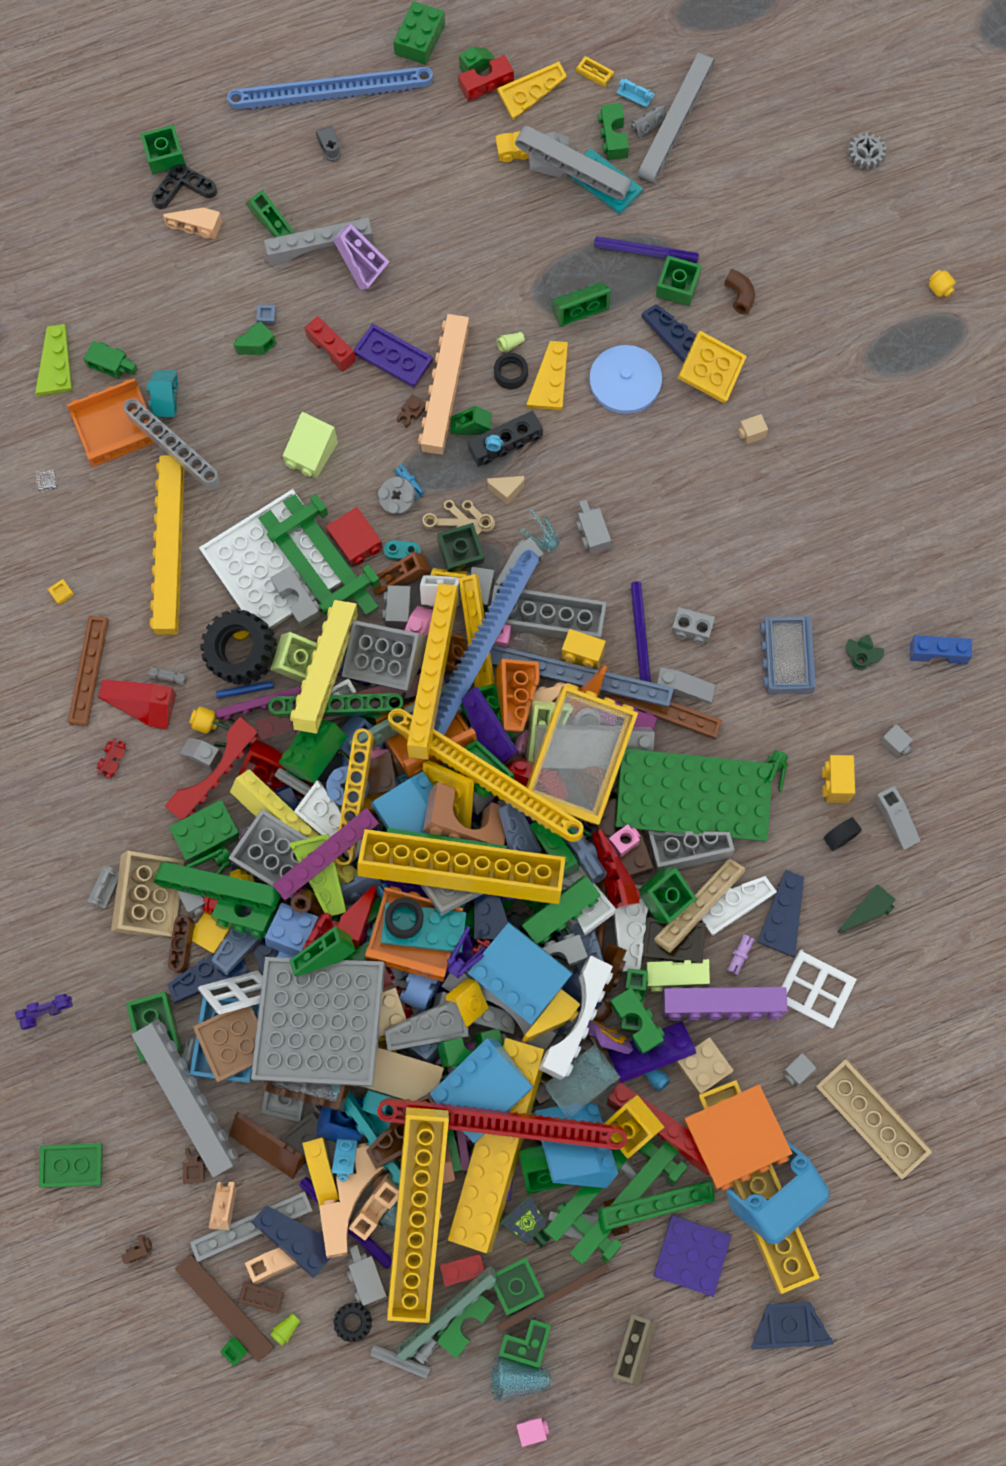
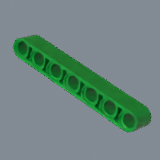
M395 693L330 695L323 717L389 715L394 709H404L403 698ZM297 696L273 697L268 704L272 715L277 718H290ZM397 700L400 702V705L397 708H392L390 706L391 701ZM359 701L361 706L358 709H353L351 704ZM373 701H379L381 703V705L378 708H372L370 706V704ZM334 702L342 704L337 710L331 708ZM278 703L283 704V708L280 711L273 710L274 705Z
M161 862L153 879L155 884L164 888L268 912L276 910L281 895L273 886L167 862Z

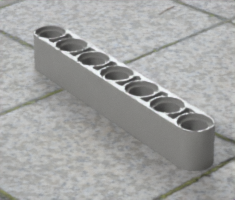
M529 126L522 127L515 141V145L519 149L617 200H623L629 190L631 181L627 177Z
M128 399L124 403L123 407L128 419L209 490H215L220 486V478L217 471L139 401ZM163 431L161 434L156 435L157 432ZM184 454H188V456L184 458L181 457ZM201 465L199 469H194L196 466ZM209 477H214L213 480H207Z

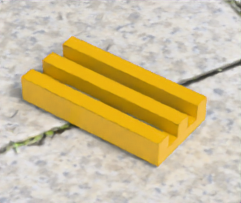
M587 56L576 67L577 73L604 88L607 82L609 83L610 78L614 76V71Z

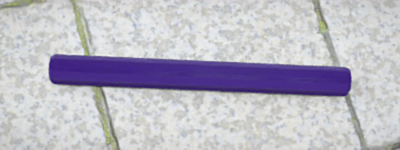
M598 236L594 240V246L599 248L660 258L672 256L692 263H697L699 253Z
M640 581L631 583L639 675L640 680L651 682L642 586Z
M305 1177L299 1186L318 1203L313 1182ZM348 1227V1233L384 1268L388 1269L391 1266L392 1258L369 1236L366 1240H363Z

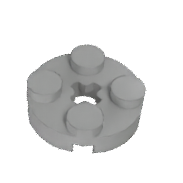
M398 476L386 480L378 490L379 502L390 513L404 514L414 505L415 488L406 479ZM395 492H401L399 500L393 498Z

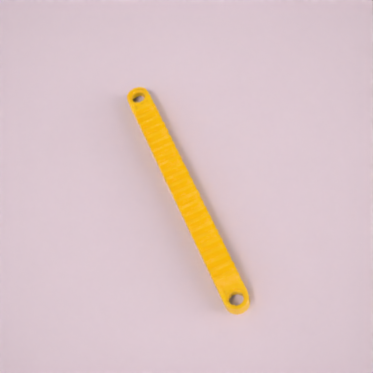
M394 709L388 715L389 725L408 740L412 715L405 710ZM401 716L404 719L402 722L396 723L393 721V718ZM434 729L430 748L431 756L434 755L436 759H441L444 764L447 763L450 768L453 767L455 771H459L463 776L466 775L474 780V783H478L480 787H485L488 792L491 791L500 800L503 799L507 804L510 803L513 808H517L519 812H524L533 821L536 820L538 824H543L552 833H557L570 842H576L582 838L583 825L579 820ZM570 827H576L579 832L577 834H570L567 830Z

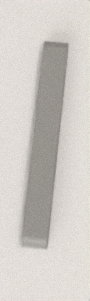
M700 52L696 55L641 164L638 177L652 183L656 182L713 68L715 58Z

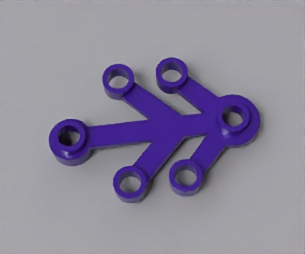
M67 994L55 996L54 1001L40 1006L38 1002L28 1004L26 1006L27 1009L15 1012L16 1020H20L21 1030L37 1026L36 1019L48 1012L50 1016L62 1013V1009L73 1007L72 997L67 996Z

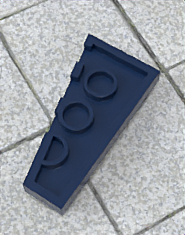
M655 304L644 311L641 317L684 363L697 333L695 334L690 331L684 323L681 324L674 320V316Z
M212 953L206 959L203 958L195 967L186 970L167 984L174 1003H180L200 994L199 986L249 973L245 959L243 958L226 975L212 964L211 960L215 954Z

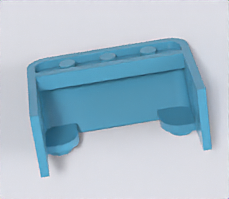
M788 1141L787 1143L793 1154L788 1156L789 1160L787 1162L791 1165V1170L796 1177L768 1201L759 1194L750 1195L743 1201L730 1188L726 1191L731 1211L770 1244H778L827 1203L830 1198L829 1189L811 1160Z

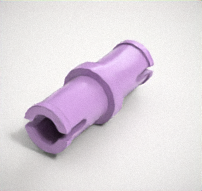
M743 934L737 950H734V956L727 968L728 972H732V974L737 976L744 961L748 959L749 956L747 954L755 939L749 938L750 936Z

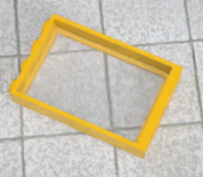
M568 684L560 689L526 788L572 817L599 825L638 712L633 711L634 708L623 704L621 707L616 705V701L605 697L602 700L597 698L596 693L590 691L583 693L578 691L579 687Z

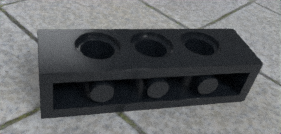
M532 410L468 440V450L477 466L487 465L497 457H504L514 449L518 450L531 441H538L543 436V427ZM522 430L526 431L525 434H520L518 432ZM490 435H497L500 437V440L504 438L510 439L508 442L503 441L499 451L486 449L485 439Z

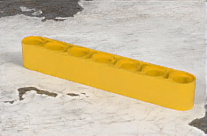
M358 729L353 735L338 831L349 822L347 820L348 812L353 811L357 816L363 811L374 741L372 732L367 729ZM363 732H366L368 735V740L365 743L359 741V736ZM359 752H363L365 755V760L362 763L356 761V755ZM355 772H360L362 775V779L358 783H355L353 780ZM354 791L359 795V799L355 803L350 800V794ZM357 843L347 850L349 853V860L347 862L342 861L340 857L335 861L339 865L351 864L355 859Z

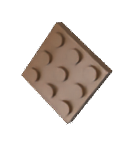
M252 1006L218 1014L193 1026L217 1083L253 1066L258 1019Z

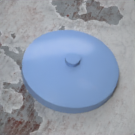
M631 345L615 346L601 353L594 361L590 371V388L595 399L606 409L621 414L636 413L649 407L658 397L662 385L661 368L656 359L642 348Z

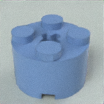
M348 766L333 770L327 780L328 796L338 805L343 804L344 784H346ZM355 772L353 780L355 783L360 782L362 775L360 772ZM367 780L365 798H366V796H367V794H368V791H369V782H368V780ZM354 791L350 794V800L353 803L357 802L359 795Z
M409 973L405 982L408 986L406 990L403 989L399 999L420 1011H427L431 1005L428 1001L435 997L441 981Z

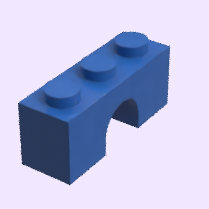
M914 635L910 642V661L929 662L932 658L942 657L947 658L948 663L967 664L972 658V639Z

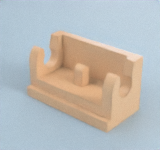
M218 1182L209 1229L230 1230L237 1191L234 1182H229L228 1187L222 1186V1183Z

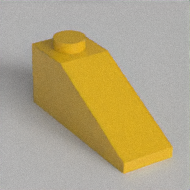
M561 989L525 1034L522 1041L526 1043L564 1026L568 1020L573 1022L580 1013L577 1011L580 1003Z
M319 1138L302 1143L319 1205H323V1202L327 1200L339 1201L325 1139Z

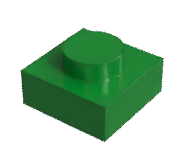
M232 1337L220 1351L234 1367L248 1353L235 1337Z

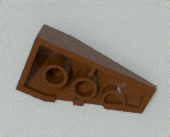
M430 1093L417 1099L419 1102H435ZM393 1122L366 1150L375 1169L401 1159L404 1124Z

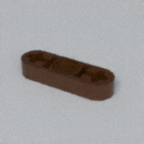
M185 915L178 916L173 926L168 967L176 973L185 972L189 965L194 921ZM187 922L186 926L181 927L182 924ZM181 939H184V947L182 949H178V942ZM181 961V965L176 966V962Z

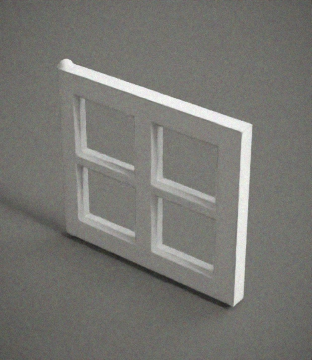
M799 950L781 987H786L788 993L794 981L810 989L811 991L804 1005L787 997V1006L833 1029L857 979L804 953L803 950ZM803 961L820 969L814 985L796 976ZM828 974L845 982L839 998L821 989ZM818 994L836 1003L829 1018L811 1009Z
M257 970L199 986L198 990L220 1015L259 1004L261 995L248 998L245 993L262 989L263 976ZM252 979L257 983L256 985L241 989L237 985ZM223 987H228L231 990L216 996L210 992ZM234 996L239 1000L238 1002L223 1006L219 1003V1000Z

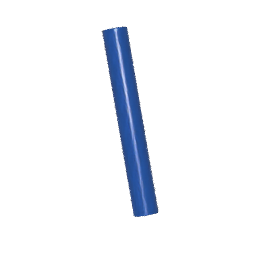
M273 681L220 690L216 691L219 699L272 689L274 685Z

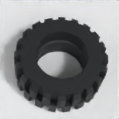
M233 609L231 613L228 611L222 612V617H214L212 619L214 621L213 624L210 625L208 623L206 629H208L207 633L202 634L201 639L204 640V644H200V650L204 652L201 656L203 661L207 662L206 667L214 675L229 683L240 685L241 683L250 684L252 679L258 681L261 679L260 675L262 673L266 675L269 672L267 668L269 665H272V657L276 653L274 646L277 645V640L273 637V630L268 627L269 625L264 620L249 611ZM248 631L253 638V648L250 655L240 663H229L225 656L227 641L237 632Z

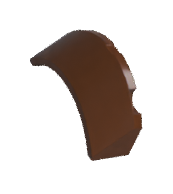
M237 1111L229 1136L294 1179L306 1161V1157Z

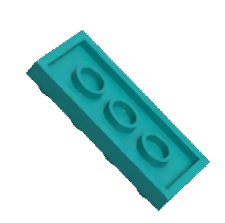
M590 148L584 154L585 156L627 177L631 181L625 198L617 200L569 174L567 175L620 215L643 192V188Z
M386 903V905H385V913H386V909L388 908V906H389L390 903ZM400 907L394 911L392 921L397 928L407 930L416 923V915L412 909ZM421 907L424 918L419 933L411 938L401 939L391 935L387 930L384 913L381 944L453 953L465 929L466 912L449 911L441 916L437 909ZM463 944L458 952L460 954H462Z

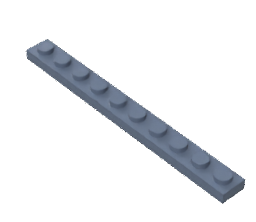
M493 645L490 650L493 666H498L501 659L539 662V677L570 683L580 687L598 671L597 669ZM606 672L601 692L669 708L674 688Z

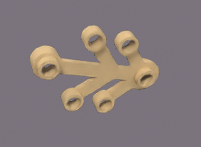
M452 500L444 502V510L448 513L451 512L457 519H441L432 513L425 514L422 519L423 526L428 530H432L436 526L457 528L474 523L477 536L481 532L491 531L495 526V520L489 514L482 515L470 500H465L462 503V509L466 513H471L475 519H468L455 506ZM451 504L452 507L447 508L446 505ZM467 504L471 505L468 509L464 507ZM428 521L434 522L432 525L427 524ZM483 522H488L489 525L484 526V525H482V523H483Z

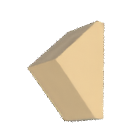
M524 476L487 479L488 490L508 505L524 488Z

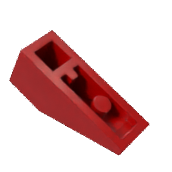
M372 886L341 916L339 923H335V926L351 935L355 948L360 947L377 896V887Z

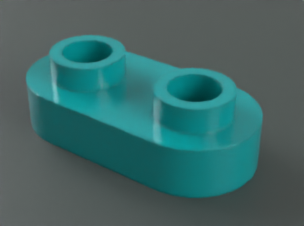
M391 540L385 544L384 554L389 560L400 561L411 554L408 552L409 549H414V552L420 554L421 549L414 542ZM395 547L396 550L391 551L390 548Z

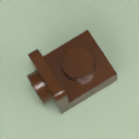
M142 1234L137 1236L141 1248L134 1246L127 1249V1253L121 1255L124 1264H130L151 1255L152 1244L149 1237L146 1238Z

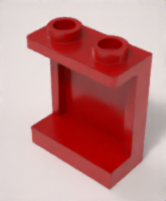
M358 507L326 526L327 533L340 547L351 567L362 564L367 557L378 554L383 548L380 538Z

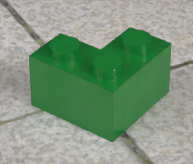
M531 1319L525 1340L505 1334L499 1356L540 1368L551 1325Z

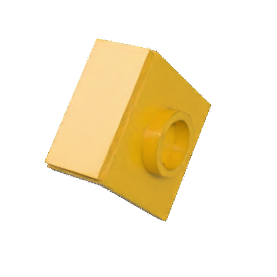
M466 978L446 995V1001L456 1003L465 1027L470 1026L489 1009L479 983L473 979Z

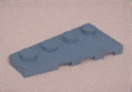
M244 906L241 917L250 915L253 908ZM230 928V932L212 958V964L228 975L261 939H257L246 932L239 934Z

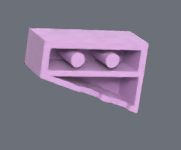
M352 224L344 226L333 239L360 290L369 288L389 263Z

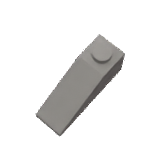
M531 537L517 543L497 579L496 585L503 586L502 581L507 580L506 574L510 575L509 569L514 568L518 558L524 551L530 549L538 555L537 565L544 561L543 552Z
M660 668L657 684L674 688L673 696L712 704L715 684L681 671Z

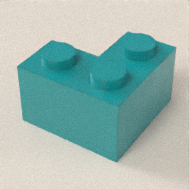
M155 370L154 374L150 377V381L147 382V393H150L151 396L149 410L156 417H175L177 413L176 392L179 388L177 370Z
M368 1090L363 1098L362 1110L370 1113L368 1117L379 1133L382 1134L393 1122H386L379 1118L377 1115L379 1103L386 1098H399ZM390 1105L382 1107V1111L387 1115H391L394 1112L393 1107Z

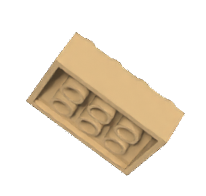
M126 851L121 854L111 931L133 935L172 937L174 921L178 917L180 896L177 892L179 891L161 887L155 884L153 879L161 862L184 866V860L133 851Z

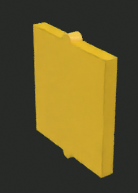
M204 913L198 923H195L192 942L215 954L222 941L230 932V928H219L211 918V915Z

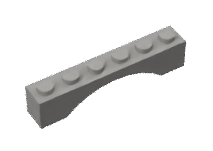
M369 218L266 239L264 241L270 266L288 263L293 258L314 249L336 246L333 239L348 224H352L373 245Z
M471 968L460 976L459 979L450 973L442 987L451 992L466 978L475 980L468 974ZM479 983L485 1000L491 1001L507 1011L518 1023L525 1036L533 1024H529ZM559 1028L527 1043L547 1049Z

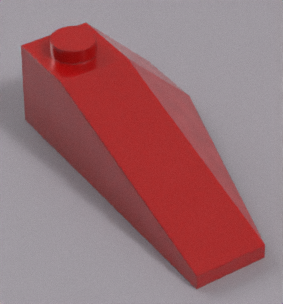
M102 680L98 698L124 711L129 716L140 720L149 727L167 730L176 693L173 687Z
M256 739L238 776L250 769L271 790L286 785V783L275 777V773L279 768L287 771L278 763L283 754L274 747ZM300 779L311 787L314 785L312 782ZM292 788L294 795L305 797V795Z
M601 829L592 833L598 860L607 872L606 877L603 879L610 903L615 909L639 904L640 892Z

